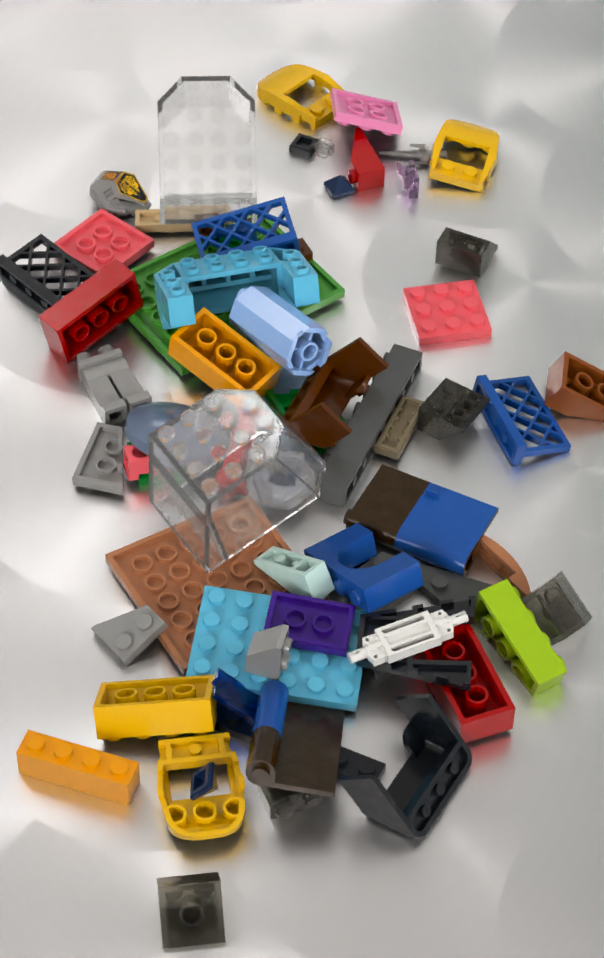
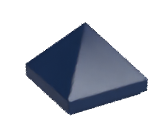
M342 175L324 182V186L333 198L355 192V189L346 177Z
M210 762L192 773L191 800L194 801L218 790L215 763Z

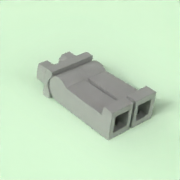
M108 344L101 346L98 350L99 355L93 357L88 352L77 354L79 381L81 384H84L102 423L114 426L125 424L128 413L133 409V406L152 402L149 392L143 390L129 369L125 358L122 357L123 352L120 348L114 349ZM115 412L119 414L118 418L109 419V414Z

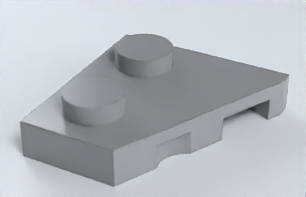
M146 605L94 625L91 629L128 666L168 625Z

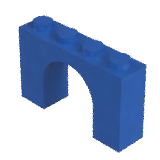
M359 523L304 549L306 556L325 561L335 588L334 590L367 613H371L424 585L420 562L404 551L378 565L360 569L353 568L377 555L373 532Z

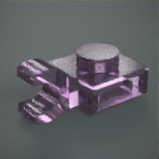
M409 160L408 166H403L401 161H397L396 171L402 176L403 190H407L409 199L418 198L419 177L414 161Z

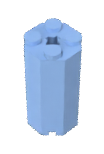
M250 286L248 289L242 288L237 293L229 315V323L234 326L235 331L293 375L310 376L315 372L312 370L317 365L321 367L326 363L332 342L326 336L328 333L325 328L268 287Z

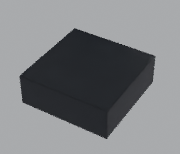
M299 133L290 144L289 152L310 159L320 146V140Z

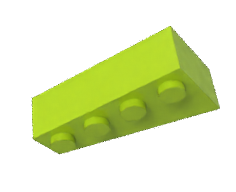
M505 579L479 591L476 597L475 622L478 621L483 627L481 629L483 637L486 640L492 638L496 643V653L502 660H509L512 663L511 671L533 697L560 684L567 673L565 662L551 647L547 634L542 632L536 624L532 611L527 609L521 601L517 588L512 586L508 579Z

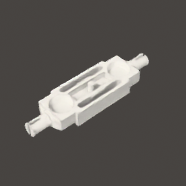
M442 609L430 614L427 610L375 629V634L362 638V648L347 652L348 659L353 664L367 658L375 667L386 662L390 664L440 646L443 641L453 638L454 626L469 621L467 613L463 610L449 616Z

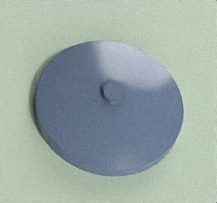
M150 402L141 404L128 413L125 423L126 437L138 450L160 461L176 465L202 466L217 462L223 458L224 451L228 449L230 441L226 427L218 419L200 409L180 403Z

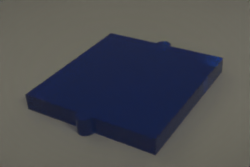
M218 668L215 671L214 680L211 682L213 685L212 697L253 725L259 695L246 689L242 683Z

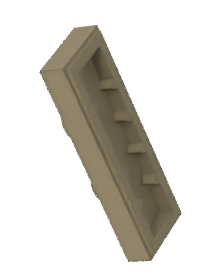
M403 395L376 442L374 453L399 460L426 410L427 402Z

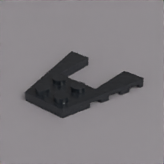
M468 596V600L454 602L453 599L440 601V605L424 608L423 604L414 605L412 610L397 612L396 609L360 614L357 649L363 647L362 638L375 634V629L427 610L430 614L442 609L449 616L464 610L469 621L462 624L474 625L476 596ZM415 655L390 664L386 662L375 667L367 658L356 662V666L471 691L472 661L415 660Z

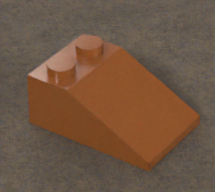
M565 351L548 368L544 405L565 416L604 421V371Z

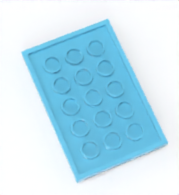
M205 585L186 676L216 674V690L259 697L262 685L274 679L245 672V662L254 633L264 630L271 595ZM355 609L347 652L357 649L360 614L367 613L364 610ZM291 647L287 671L282 670L278 679L289 690L288 701L356 712L363 667L356 666V662L351 664L348 656L342 657Z

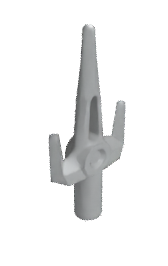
M410 144L411 147L419 149L380 151L379 155L418 159L419 161L410 162V164L428 165L432 150H429V145ZM441 151L439 158L447 160V151Z

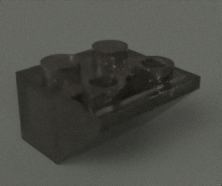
M446 227L437 241L435 263L480 278L497 251L498 245Z
M445 378L418 408L417 430L437 440L462 434L489 404L490 399Z

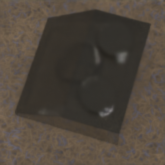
M562 571L521 598L525 607L534 614L536 624L540 630L549 637L551 646L568 638L585 626L592 618Z
M218 872L156 878L163 949L225 942L221 880Z

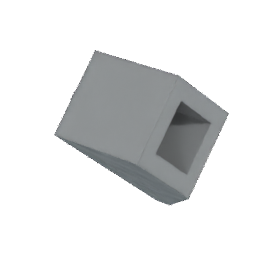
M283 624L254 633L246 655L245 672L278 681L281 671H287L291 657L289 652L293 638L288 637L289 625Z

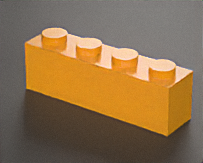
M32 730L27 731L16 752L20 774L127 806L130 805L140 784L139 762Z

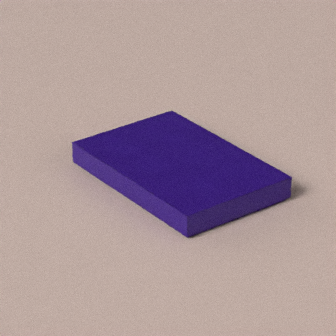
M272 590L264 630L283 624L289 625L288 637L293 638L292 648L346 657L356 606Z

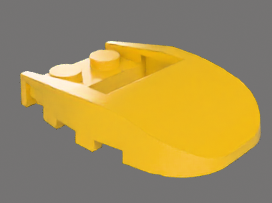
M293 64L282 67L260 80L257 84L256 95L265 105L271 104L274 107V112L282 115L285 113L291 116L292 121L299 124L306 121L311 124L312 130H316L333 118L330 100L332 88L344 89L329 75L301 64ZM310 79L314 80L317 86L325 87L330 91L307 108L286 96Z
M454 119L446 120L431 148L432 152L429 162L431 168L428 178L481 193L484 181L488 182L493 169L496 168L499 134L494 130ZM444 141H456L467 148L477 147L483 149L488 153L484 169L439 158Z
M229 732L158 740L160 756L159 760H157V793L168 829L172 835L179 839L194 841L225 837L236 832L242 825L245 813V780L239 768L237 754L230 749ZM210 762L215 763V765L226 764L231 794L200 797L194 801L191 799L172 801L168 771L203 767Z

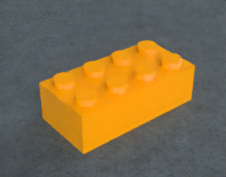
M205 307L195 314L196 324L182 326L170 338L168 354L213 390L221 391L242 406L246 396L254 397L258 402L266 395V390L272 389L278 383L282 366Z

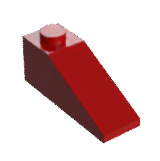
M355 127L350 170H348L347 174L350 184H354L356 190L362 192L384 186L385 168L362 129Z

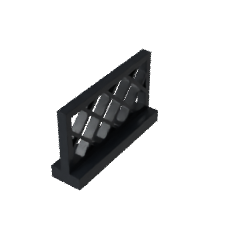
M42 234L9 257L3 254L0 256V277L43 311L53 306L63 296L75 289H63L64 283L77 282L78 287L81 285V282L94 275ZM41 244L47 247L46 251L34 252V249ZM35 258H45V264H32V261ZM50 258L62 259V263L49 264ZM19 259H28V264L17 265L15 262ZM61 270V276H48V271ZM65 270H77L78 275L65 276ZM31 271H44V276L33 277L31 276ZM47 283H60L59 289H48Z

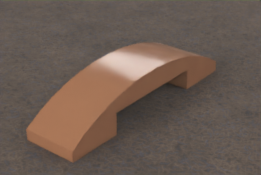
M483 535L475 548L474 559L479 557L502 580L508 579L510 584L517 588L521 601L528 609L531 592L523 570L503 547Z

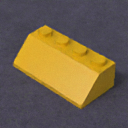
M216 674L101 683L93 706L97 739L118 741L129 737L147 739L157 735L176 737L186 733L205 735L209 732H214L217 720Z

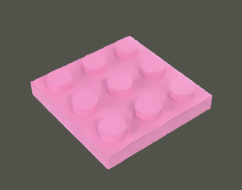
M332 88L330 100L334 121H337L338 124L349 126L350 124L357 125L366 131L375 129L389 136L394 134L401 135L403 125L397 102Z

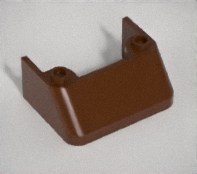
M359 337L328 356L323 366L319 367L317 365L312 369L315 372L306 377L276 429L284 437L322 449L326 447L332 448L340 439L352 432V429L340 419L350 399L356 395L358 397L362 396L369 388L368 382L370 379L387 369L389 364Z

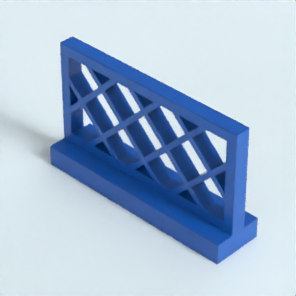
M284 197L191 223L200 258H204V252L209 245L219 248L215 253L218 255L228 254L229 251L237 249L248 251L252 250L255 246L300 251L298 238ZM282 206L283 211L279 217L269 214L272 208ZM256 214L260 217L253 224L246 221L248 215ZM265 218L275 222L270 230L260 227ZM232 220L236 222L231 231L222 227L226 221ZM241 225L251 229L246 237L237 234ZM279 225L289 228L290 231L280 235L274 233ZM205 227L213 229L208 238L200 235L198 230ZM256 231L266 235L262 240H251ZM218 232L227 235L222 244L213 240ZM233 238L242 242L238 247H228Z
M478 375L476 377L471 395L511 465L521 464L524 457L570 451L571 444L549 408L544 405L545 401L530 376L489 380L487 375ZM525 385L528 393L515 388V386ZM495 389H501L507 393L504 396L497 393ZM510 394L523 399L522 403L509 398ZM528 401L537 405L539 409L536 410L525 404ZM504 404L517 409V411L513 413L507 410ZM520 412H524L530 416H533L534 418L531 421L525 417L520 416L519 414ZM539 419L548 423L549 428L536 423V420ZM514 422H517L528 428L526 429V431H524L520 428H517ZM533 429L544 434L543 438L529 433L530 430ZM551 437L557 440L559 444H553L546 439ZM525 439L538 446L528 448Z

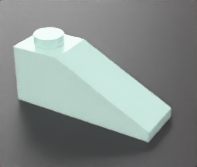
M272 546L253 560L258 568L291 594L325 599L326 595L335 589L323 560Z

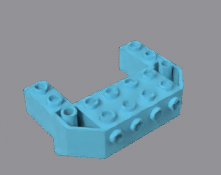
M255 246L252 250L248 251L237 249L231 250L228 254L224 255L212 253L200 259L188 257L181 259L180 262L170 264L153 275L157 309L163 330L196 324L195 314L203 307L213 314L231 311L239 290L242 288L248 289L250 286L268 287L295 308L320 303L318 274L302 253L295 249Z

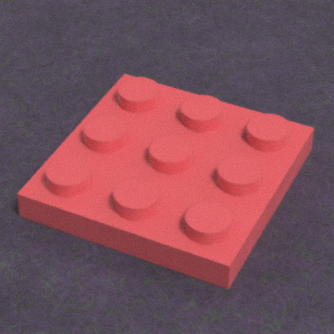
M101 208L54 242V244L95 274L114 259L119 260L128 267L154 247V239Z
M474 279L403 288L402 296L419 346L491 337L492 328Z

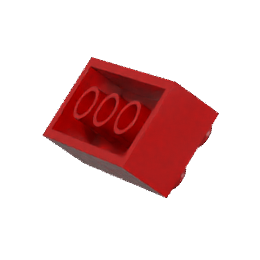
M114 259L73 291L66 294L53 306L46 309L38 317L49 348L68 364L77 357V354L87 350L141 309L144 304L135 273L119 260Z
M470 624L454 626L453 638L443 641L440 646L415 654V660L472 661L471 691L427 682L438 705L465 743L513 729L516 708Z

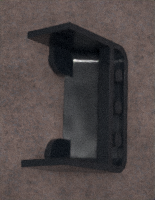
M431 694L397 696L394 701L409 720L403 732V744L410 754L387 790L375 774L341 776L339 782L364 815L407 837H423L427 834L469 770L472 763V754L465 741Z

